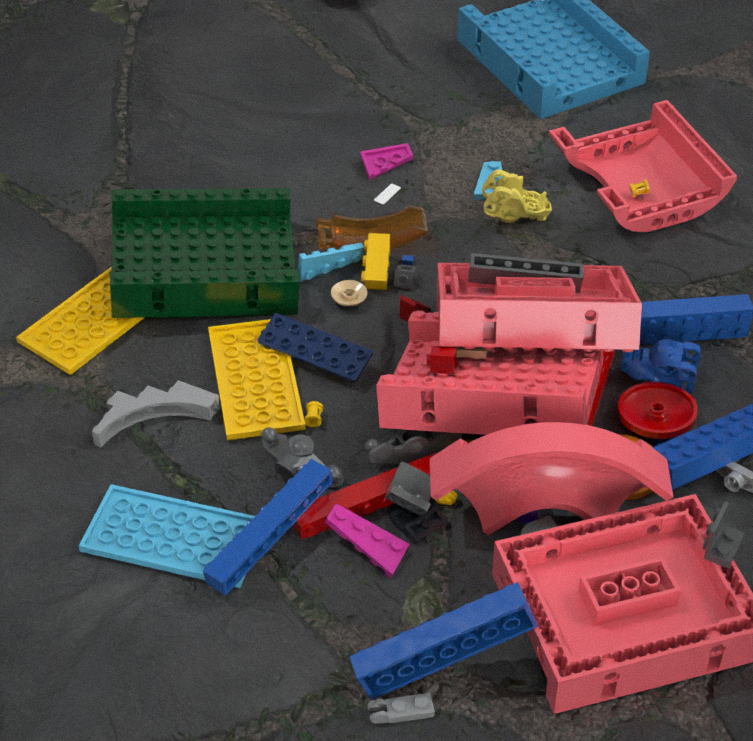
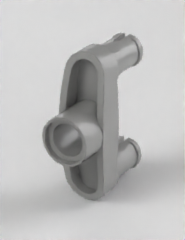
M737 461L716 470L724 478V484L728 490L737 492L740 489H744L753 493V472L737 464Z

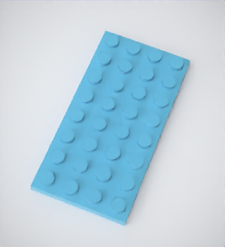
M111 484L79 544V551L205 580L203 574L205 566L212 562L220 550L225 548L232 541L233 537L240 533L246 527L249 520L255 516ZM245 576L234 587L240 588Z

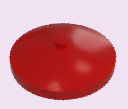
M646 382L634 385L623 392L618 401V416L623 425L632 432L648 438L667 439L683 435L695 425L697 420L698 407L695 399L684 389L668 383Z

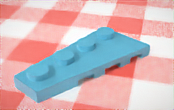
M363 244L345 245L339 250L329 248L327 252L320 253L319 250L313 251L312 255L307 256L305 253L299 254V281L310 280L315 276L326 274L334 269L360 261L364 255Z

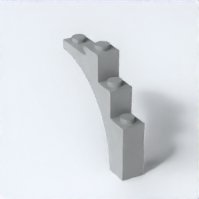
M179 380L173 387H170L168 393L151 386H147L143 392L139 393L137 398L117 391L107 401L108 412L104 414L103 419L92 430L94 445L101 448L121 430L151 418L189 416L211 421L220 409L219 395Z

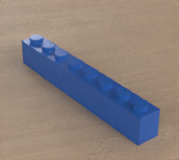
M313 459L306 465H303L300 471L288 480L284 488L277 492L273 499L263 506L253 519L249 520L246 527L240 533H237L225 548L220 550L217 557L205 566L203 574L206 584L226 596L333 483L331 469Z

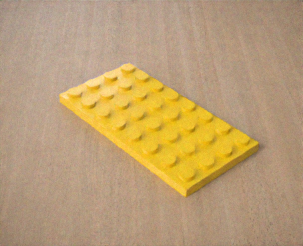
M110 267L19 334L16 339L17 343L69 375H72L145 317L112 318Z
M271 319L208 327L227 440L261 436L262 431L267 427L274 428L277 434L306 430L291 356L263 346L257 341Z

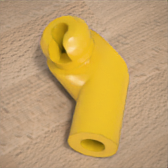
M451 491L435 501L438 504L452 505L456 502L457 493Z

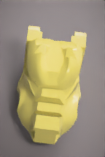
M500 169L495 170L482 186V194L487 199L484 203V212L504 223H513L520 217H529L530 220L537 218V221H545L552 212V207L546 198L547 193L545 191L539 194L535 191L524 190L522 186L523 176H518L517 174H509ZM488 188L494 189L492 193H486L485 190Z

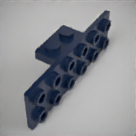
M278 313L274 314L257 339L258 343L353 382L358 380L373 356L372 350Z

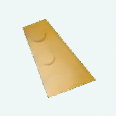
M369 233L368 240L364 242V251H367V255H363V266L366 267L365 271H362L361 282L365 283L367 289L386 290L389 256L391 254L390 234Z

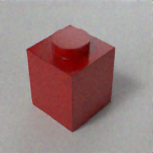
M433 346L431 353L427 354V366H430V373L454 374L457 367V347Z

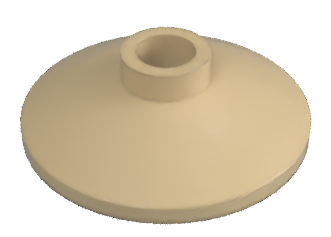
M344 280L332 287L331 297L340 305L355 306L365 301L367 298V288L358 281Z

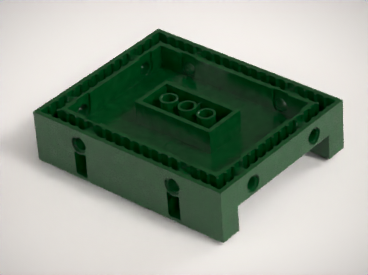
M290 188L112 190V266L110 272L112 318L274 315L275 313L280 315H298L299 274L298 269H295L290 220Z

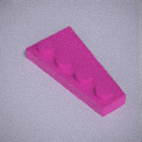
M335 504L325 521L342 538L351 541L357 551L365 553L371 559V563L376 567L380 566L385 571V575L390 579L410 545L338 504Z

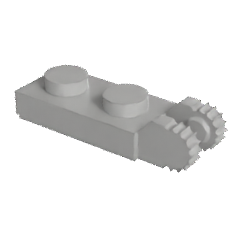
M430 693L385 700H371L367 704L370 711H379L370 715L371 722L375 724L387 722L390 724L435 716Z

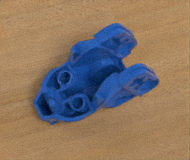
M671 339L660 340L651 349L644 348L643 350L640 347L639 350L634 349L633 352H624L620 369L628 374L632 380L645 379L651 382L668 383L678 386L691 394L694 390L701 348L695 343L686 341L681 343ZM693 350L696 352V354L691 355L688 354L687 351ZM684 381L688 382L687 388H683Z

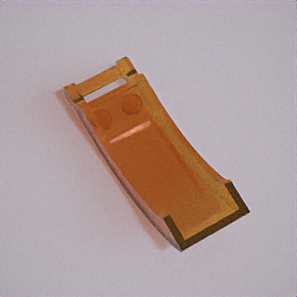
M410 205L397 213L377 218H351L333 215L331 220L324 218L316 220V228H318L319 234L318 247L321 249L330 247L339 250L342 246L362 243L364 246L365 240H368L369 233L390 234V248L392 249L415 241L428 232L424 208ZM325 228H329L330 238H326Z

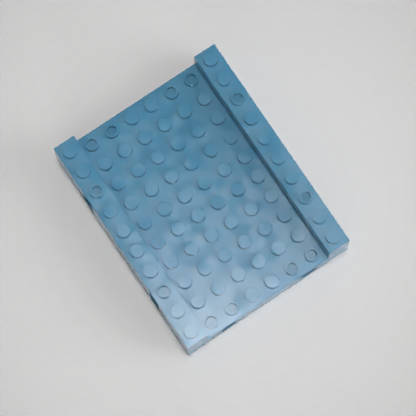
M532 0L485 16L472 4L459 8L457 40L539 119L646 83L650 51L590 0Z

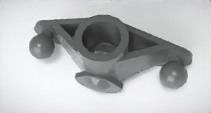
M267 427L262 431V445L275 462L274 467L278 474L287 481L293 478L300 471L301 467L306 465L311 459L324 465L313 453L314 443L309 436L296 435L287 441V436L277 434L274 428ZM335 464L327 465L326 467L331 469L333 483L328 488H340L344 483L341 469Z
M393 429L395 434L387 443L385 442L380 445L378 440L370 439L365 443V451L368 453L367 457L371 463H410L445 449L462 437V433Z

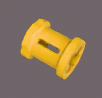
M647 179L637 184H629L633 198L645 193L650 194Z
M311 401L306 405L307 415L304 419L305 424L309 427H319L322 423L320 416L323 412V405L319 402Z

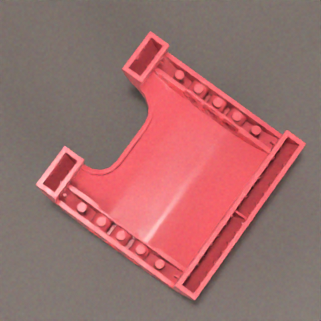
M668 100L653 104L651 120L576 140L565 127L549 130L551 140L570 164L592 175L603 185L604 188L597 189L599 199L618 223L631 231H654L703 215L728 194L738 177ZM647 179L650 194L645 193L633 198L629 184H637Z

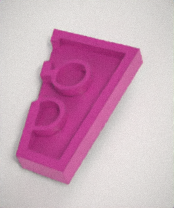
M406 143L361 151L360 158L370 180L412 160L413 154L409 144Z

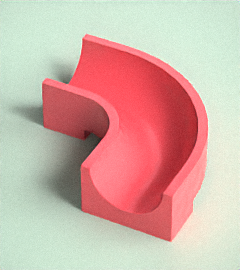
M561 422L519 425L487 434L470 443L460 438L430 458L431 497L439 500L454 489L459 490L476 509L481 520L483 532L487 535L492 534L518 517L539 509H562L572 512L584 520L617 513L622 503L632 493L645 487L650 488L666 501L673 498L668 461L663 455L642 439L634 443L621 435L589 425Z

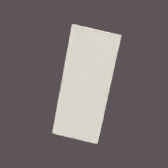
M390 184L374 201L385 204L401 187Z

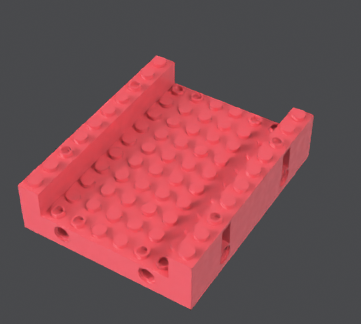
M438 263L437 310H439V346H463L464 349L483 347V349L487 350L494 349L495 347H502L505 350H513L514 347H522L524 350L542 348L546 351H552L554 348H562L564 351H573L574 348H579L583 351L602 349L605 352H612L614 349H622L624 352H633L634 349L639 350L642 302L622 266L583 265L584 278L580 293L575 292L576 287L572 278L496 277L495 284L468 282L469 263Z
M424 311L412 312L408 320L409 343L394 374L381 375L376 385L380 428L487 435L502 429L533 423L561 422L587 425L603 365L602 349L583 351L579 348H574L573 351H564L562 348H554L552 351H546L542 348L524 350L522 347L505 350L502 347H495L488 351L486 358L478 360L470 357L457 358V367L454 374L430 373V366H427V354L431 353L433 346L443 347L439 346V312L425 313Z
M696 494L495 541L492 575L498 589L501 590L507 585L518 582L539 626L528 631L527 635L548 679L546 698L553 714L753 662V593L734 560L728 569L704 559L706 550L702 548L706 537H709L706 535V531L711 520Z

